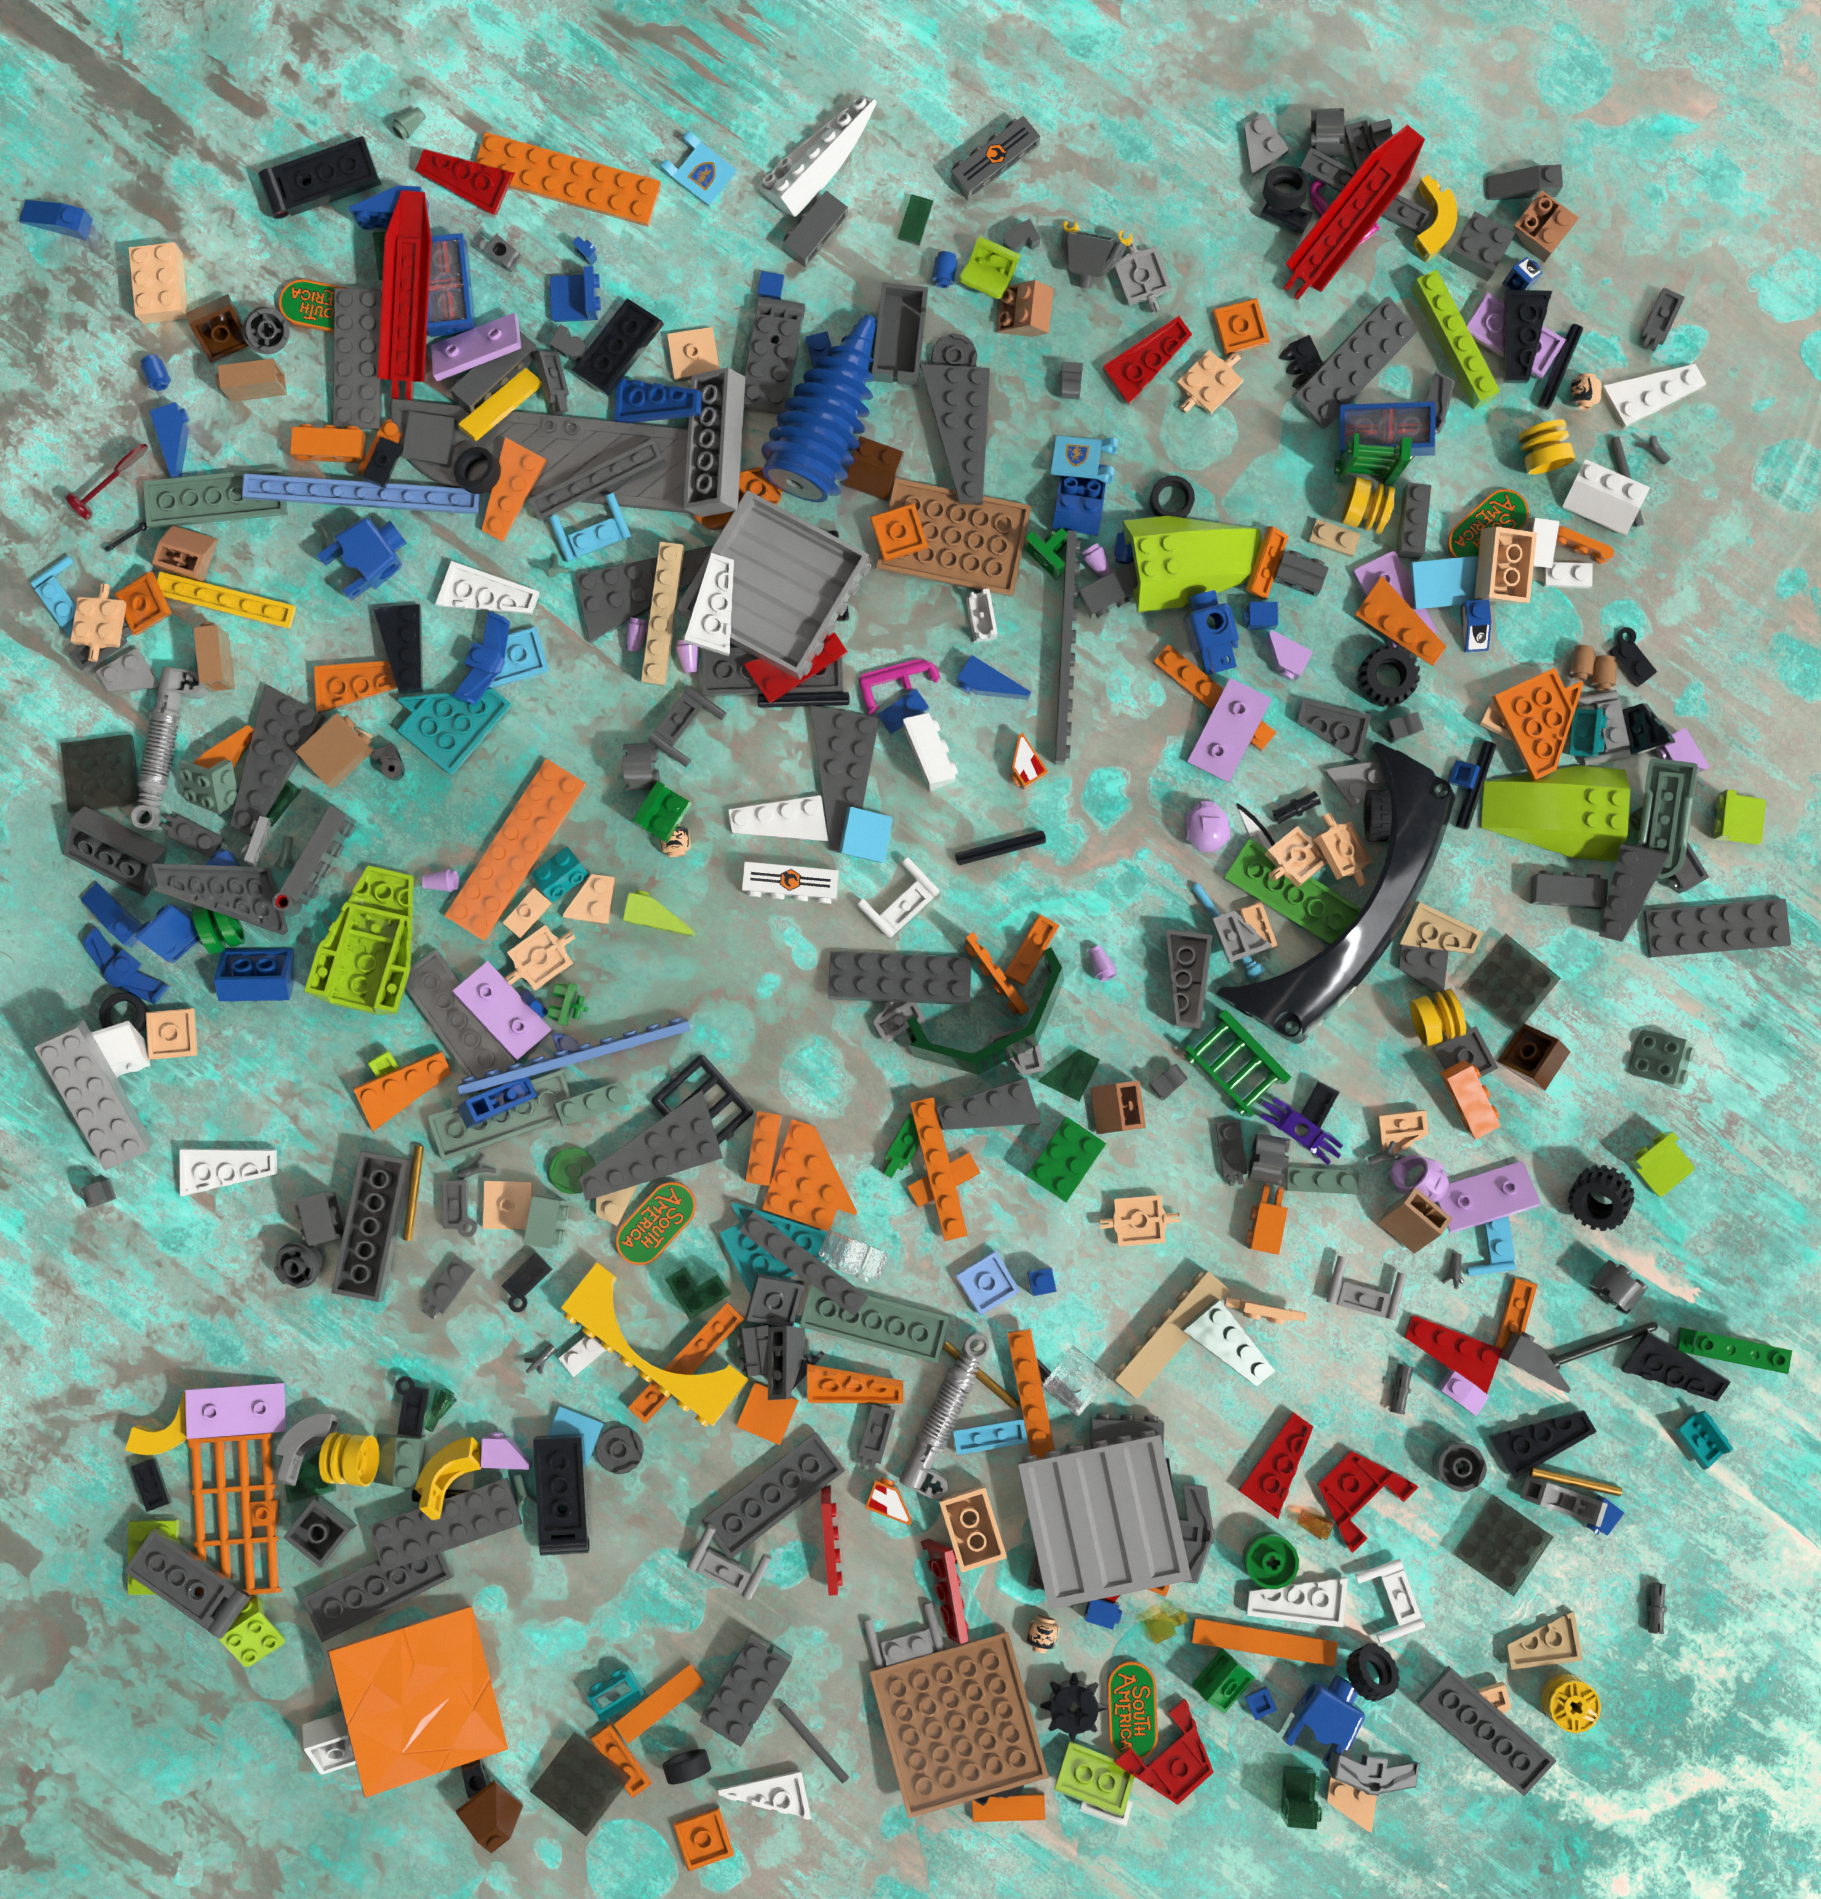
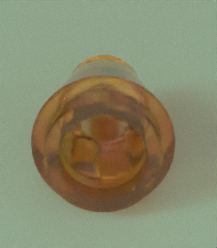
M1302 1511L1297 1525H1300L1319 1540L1321 1538L1328 1540L1334 1522L1329 1521L1330 1518Z

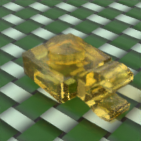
M1184 1609L1171 1616H1168L1165 1610L1145 1620L1144 1623L1156 1645L1176 1635L1174 1627L1180 1626L1189 1620Z

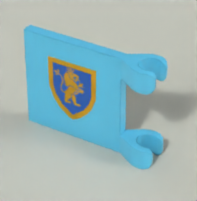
M687 131L683 136V142L688 147L694 149L679 169L665 159L661 163V171L681 184L706 205L710 206L737 172V169L704 145L693 133Z
M1056 436L1051 475L1093 478L1105 483H1112L1114 481V468L1111 466L1099 468L1101 450L1108 454H1116L1118 451V439L1111 437L1098 440Z

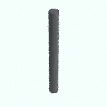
M1620 436L1614 437L1610 440L1621 475L1631 479ZM1639 510L1634 520L1635 527L1644 525L1641 510Z
M787 1704L782 1705L779 1708L780 1713L842 1784L846 1782L849 1778L846 1772Z

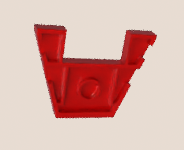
M1351 1450L1317 1483L1348 1549L1352 1553L1368 1539L1351 1521L1353 1516L1385 1485L1402 1502H1405L1419 1488L1409 1480Z
M1182 1699L1167 1712L1182 1731V1734L1147 1766H1145L1131 1747H1128L1113 1760L1117 1766L1177 1805L1214 1773L1186 1699Z

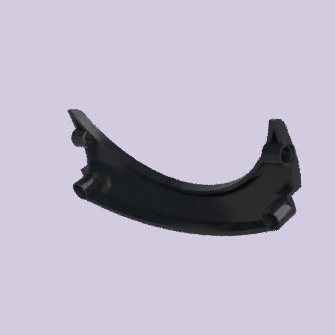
M1375 742L1371 748L1380 760L1388 782L1392 808V826L1385 864L1367 903L1355 920L1335 941L1304 964L1262 982L1237 987H1222L1215 994L1234 1005L1243 1014L1251 1018L1254 1016L1269 1025L1274 1031L1282 1034L1294 1044L1303 1042L1352 994L1380 959L1401 928L1435 862L1455 801V794L1450 784L1446 780L1437 777L1432 769L1412 759L1405 753L1394 750L1379 742ZM1448 791L1445 796L1438 797L1440 792ZM1293 1027H1299L1295 1034H1290V1030Z

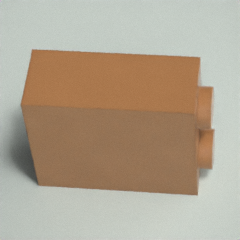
M274 358L218 365V374H215L217 387L232 402L287 395L285 373Z
M213 622L200 624L201 627L193 628L199 683L211 692L235 689L229 634Z
M338 713L332 716L295 751L327 786L333 789L374 751L369 745L372 742L369 737L363 732L358 733L354 729L356 726L355 722L348 715L343 717Z
M1415 1187L1389 1206L1378 1224L1415 1254L1441 1236L1453 1218Z

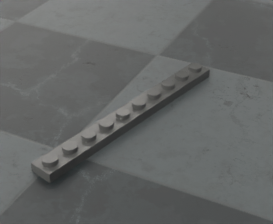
M1069 530L1067 531L1068 537L1065 549L1055 765H1064L1065 759H1070V745H1066L1067 736H1071L1072 722H1067L1068 713H1072L1073 699H1069V690H1073L1074 676H1070V667L1075 665V653H1071V644L1076 643V630H1072V621H1077V607H1073V600L1078 598L1079 585L1074 584L1075 575H1079L1080 561L1075 560L1076 552H1080L1081 538H1077V531Z

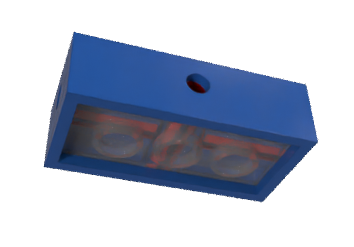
M463 233L431 236L427 332L430 337L461 334L476 328L467 241Z
M1435 402L1340 405V455L1344 452L1347 441H1350L1353 435L1357 433L1359 434V444L1394 447L1402 437L1412 438L1411 456H1435Z

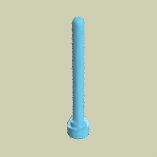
M1194 883L1192 890L1212 918L1220 916V912L1199 883ZM1250 956L1241 959L1246 966L1244 968L1247 972L1245 975L1250 982L1266 972L1261 963L1254 962Z

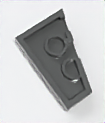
M1302 699L1296 722L1359 762L1371 715Z

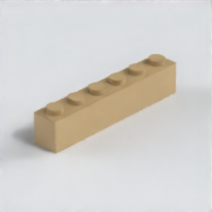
M661 541L659 544L641 678L643 684L664 687L667 684L685 547L682 544Z
M1206 1270L1204 1273L1200 1271L1192 1279L1191 1282L1194 1285L1188 1291L1184 1289L1176 1298L1178 1302L1173 1309L1169 1307L1160 1318L1163 1321L1158 1327L1152 1326L1145 1334L1146 1341L1142 1345L1137 1344L1129 1353L1131 1358L1126 1364L1121 1362L1113 1373L1116 1376L1113 1379L1136 1399L1191 1337L1181 1328L1216 1298L1221 1301L1230 1291L1209 1271Z

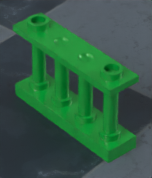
M1355 433L1352 439L1347 441L1346 448L1339 460L1335 461L1334 474H1338L1337 482H1342L1347 473L1380 475V478H1384V486H1393L1411 460L1412 438L1402 437L1394 447L1359 444V434Z
M1224 1009L1216 1016L1219 1019L1218 1026L1194 1049L1189 1045L1183 1048V1051L1186 1053L1184 1057L1193 1066L1197 1064L1235 1103L1233 1108L1242 1117L1245 1115L1252 1117L1255 1113L1249 1107L1274 1083L1278 1084L1280 1082L1283 1085L1292 1077ZM1230 1031L1236 1037L1234 1039L1235 1042L1209 1067L1200 1056L1224 1032L1228 1033ZM1247 1048L1252 1054L1251 1060L1225 1083L1216 1073L1241 1049ZM1263 1065L1269 1071L1267 1073L1268 1077L1242 1101L1233 1090L1257 1066L1261 1067Z
M1682 1327L1679 1329L1676 1348L1685 1353L1784 1374L1789 1373L1792 1350Z

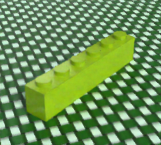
M1436 269L1417 278L1410 289L1472 408L1475 409L1494 400L1499 394L1500 389L1438 270Z

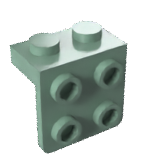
M224 759L209 769L185 760L178 763L184 797L187 802L217 814H221L235 805L238 790L232 761Z
M1642 1030L1638 1037L1629 1072L1633 1076L1666 1083L1672 1088L1681 1090L1683 1084L1685 1085L1688 1080L1689 1072L1687 1068L1695 1055L1694 1045L1687 1039Z

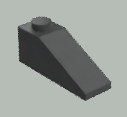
M1561 164L1538 165L1487 176L1488 200L1536 198L1542 190L1549 196L1556 197L1563 188Z
M792 1326L768 1328V1400L790 1399L805 1354V1328Z
M1523 1331L1520 1335L1512 1332L1499 1358L1556 1389L1569 1393L1570 1387L1542 1346L1533 1342L1535 1337Z

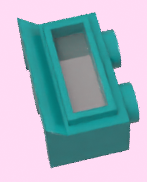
M630 1667L626 1670H623V1668L616 1670L610 1675V1680L605 1683L599 1681L589 1688L591 1692L586 1697L597 1714L600 1723L643 1697L645 1692Z

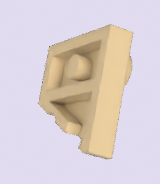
M638 1185L597 1197L596 1216L619 1226Z

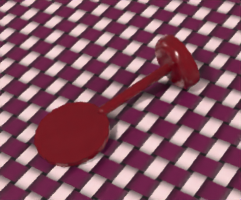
M142 444L124 456L115 466L114 472L83 499L74 492L67 493L64 496L67 502L82 518L88 521L93 513L86 503L112 482L120 472L126 470L140 459L147 451L148 445Z

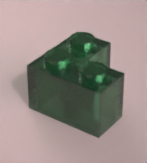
M685 1266L665 1279L689 1320L732 1294L720 1273L699 1285L689 1267Z
M1284 1766L1280 1815L1287 1827L1317 1830V1822H1321L1322 1808L1318 1807V1802L1315 1800V1791H1319L1320 1779L1319 1776H1316L1313 1768Z

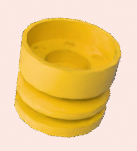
M1565 420L1541 422L1517 435L1518 441L1524 443L1520 446L1521 451L1532 452L1524 458L1529 475L1550 472L1569 465L1576 460L1572 444L1560 443L1569 437V432L1563 431L1567 427Z
M1355 477L1348 493L1341 523L1357 528L1361 520L1366 519L1365 530L1370 531L1375 522L1374 533L1381 534L1392 514L1395 487L1388 486L1384 495H1382L1384 484L1379 483L1375 491L1371 492L1370 480Z
M1451 988L1443 990L1442 994L1440 992L1434 993L1433 1003L1427 995L1410 1000L1412 1021L1417 1035L1425 1047L1442 1042V1031L1449 1040L1453 1039L1455 1035L1457 1037L1466 1035L1464 1012Z
M330 1433L324 1440L319 1457V1470L322 1480L329 1484L337 1483L341 1485L347 1483L351 1486H369L376 1476L379 1465L380 1453L376 1438L372 1435L357 1434L352 1436L349 1433Z
M1566 1673L1554 1675L1546 1681L1541 1689L1540 1702L1542 1710L1550 1720L1567 1732L1580 1733L1587 1731L1595 1725L1600 1717L1601 1704L1599 1696L1592 1687L1575 1675ZM1571 1702H1574L1577 1706L1575 1709L1570 1706Z

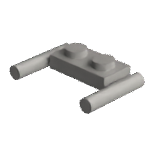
M1617 690L1580 696L1577 706L1595 703V710L1602 708L1603 714L1607 715L1606 729L1601 730V737L1605 738V753L1599 754V758L1583 757V765L1589 766L1630 758L1631 753L1628 748L1630 744Z
M1338 1255L1326 1302L1395 1321L1407 1274L1397 1273L1392 1295L1341 1281L1347 1258Z
M708 1524L687 1564V1568L697 1571L726 1588L741 1594L745 1599L750 1600L772 1557L763 1553L752 1574L748 1568L710 1548L706 1549L716 1531L715 1526Z
M932 1602L923 1604L929 1628L878 1642L872 1619L863 1621L875 1669L892 1666L945 1649Z

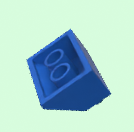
M293 948L225 949V951L221 952L214 976L218 1001L290 1000L294 985Z

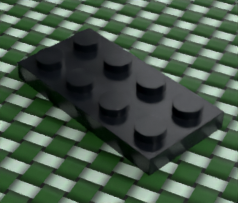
M627 298L571 371L606 396H609L664 323L661 319Z

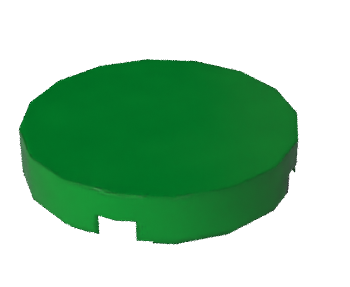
M577 1147L565 1148L557 1152L550 1162L549 1175L554 1187L563 1193H582L579 1177L595 1167L596 1163L591 1154L584 1149Z

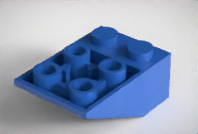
M397 185L349 206V211L358 227L364 230L383 228L387 231L401 191L423 192L422 188L419 186ZM426 198L427 209H428V213H429V203H428L427 198Z
M1099 464V468H1102V467H1106V466H1107V465H1100V464ZM1060 475L1052 529L1060 530L1063 528L1065 531H1077V533L1098 536L1106 483L1093 478Z
M170 904L159 909L154 920L144 923L138 929L139 933L135 938L167 962L175 963L201 939L196 930L192 912Z

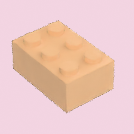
M176 243L129 247L136 317L143 324L187 319L188 304L183 253Z
M1502 527L1481 529L1474 599H1489L1492 602L1507 604L1530 603L1536 532Z
M985 1484L939 1499L961 1572L1007 1558Z

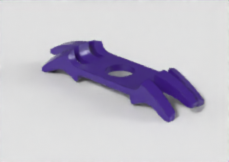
M1275 1097L1273 1102L1287 1111L1286 1113L1283 1109L1264 1102L1263 1106L1281 1120L1279 1121L1277 1118L1265 1113L1260 1118L1272 1123L1279 1130H1283L1307 1147L1310 1152L1316 1154L1327 1165L1331 1161L1318 1146L1339 1159L1341 1154L1327 1140L1340 1149L1343 1147V1144L1332 1134L1315 1125L1279 1098ZM1300 1123L1306 1124L1309 1128L1308 1134L1305 1136L1298 1135L1295 1132L1296 1125Z

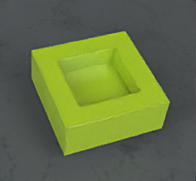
M389 1049L368 1061L376 1077L400 1068Z

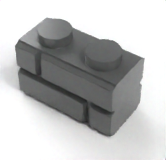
M1290 550L1289 553L1284 552L1273 582L1317 597L1329 567L1324 566L1325 563L1319 559L1312 558L1310 561L1302 558L1303 555L1297 551Z
M769 1324L744 1327L740 1329L741 1333L737 1334L738 1348H743L744 1357L740 1358L741 1372H746V1377L768 1374Z

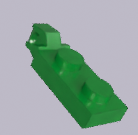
M910 1113L884 1158V1161L888 1163L882 1174L889 1178L894 1176L897 1169L903 1170L909 1164L920 1144L914 1117Z

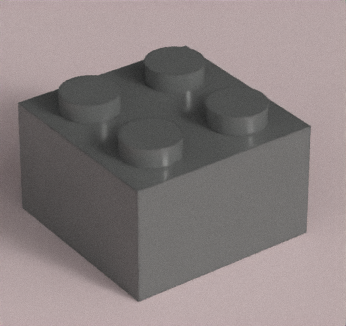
M1474 211L1448 261L1489 281L1515 232Z
M322 1192L296 1199L298 1204L295 1205L296 1215L298 1219L302 1220L303 1224L301 1229L302 1239L304 1242H307L308 1246L321 1245L343 1238L344 1226L335 1192Z
M318 1496L312 1500L283 1538L321 1568L329 1562L357 1525L323 1497Z

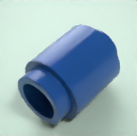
M941 251L935 257L932 281L936 283L937 287L949 288L950 285L954 284L958 263L954 253Z
M155 354L142 358L140 369L149 388L156 391L166 389L171 382V378L163 360Z
M1122 529V533H1117L1115 562L1130 564L1134 562L1132 545L1125 544Z

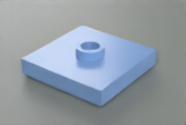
M996 1250L955 1275L980 1316L1020 1292Z

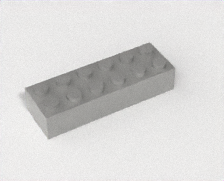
M727 367L692 375L691 389L699 390L702 393L701 415L689 417L683 509L699 517L738 510L745 376Z
M84 1019L41 1038L34 1049L103 1169L106 1171L147 1152L153 1141Z

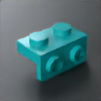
M1597 708V710L1575 709L1570 756L1599 758V752H1604L1605 738H1601V730L1606 729L1607 715L1603 714L1602 708Z
M566 846L530 875L551 902H555L574 886L582 882L583 879L589 876V873L570 848Z
M1706 1411L1690 1414L1674 1430L1702 1470L1709 1469L1722 1454L1730 1453L1733 1450L1727 1437L1722 1434Z

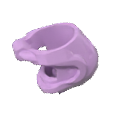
M1200 800V803L1194 805L1193 809L1186 816L1185 839L1190 841L1201 852H1216L1229 841L1230 826L1228 825L1227 815L1218 805L1214 804V801Z
M1409 1155L1401 1158L1399 1161H1394L1389 1172L1391 1181L1398 1192L1403 1195L1416 1187L1435 1203L1448 1191L1449 1180L1443 1165L1430 1158ZM1415 1166H1423L1424 1170L1416 1177L1413 1186L1406 1187L1405 1178L1409 1170Z

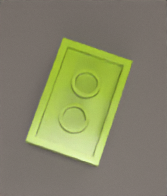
M179 1520L129 1521L128 1564L154 1529H160L179 1543ZM128 1575V1595L155 1594Z
M1069 1741L1053 1790L1123 1816L1135 1777L1113 1762L1114 1758Z

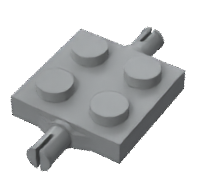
M1133 239L1131 245L1126 246L1129 254L1120 259L1115 265L1114 271L1128 307L1140 302H1147L1151 314H1155V311L1156 313L1160 311L1156 298L1171 292L1172 287L1157 247L1137 250Z

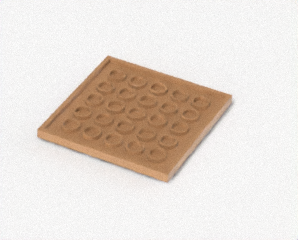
M1008 1632L869 1672L908 1819L1049 1778Z

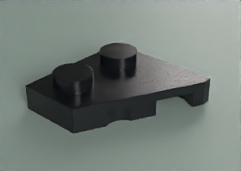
M1641 703L1622 709L1631 755H1638L1675 743V739L1648 704Z

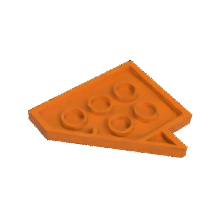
M1555 668L1491 697L1532 781L1556 771L1584 684L1583 681H1580L1565 688Z
M792 1119L762 1209L830 1232L837 1209L853 1215H857V1210L815 1126Z

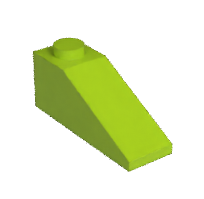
M636 890L635 894L629 893L623 917L624 922L694 937L695 932L654 898L649 897L650 893Z

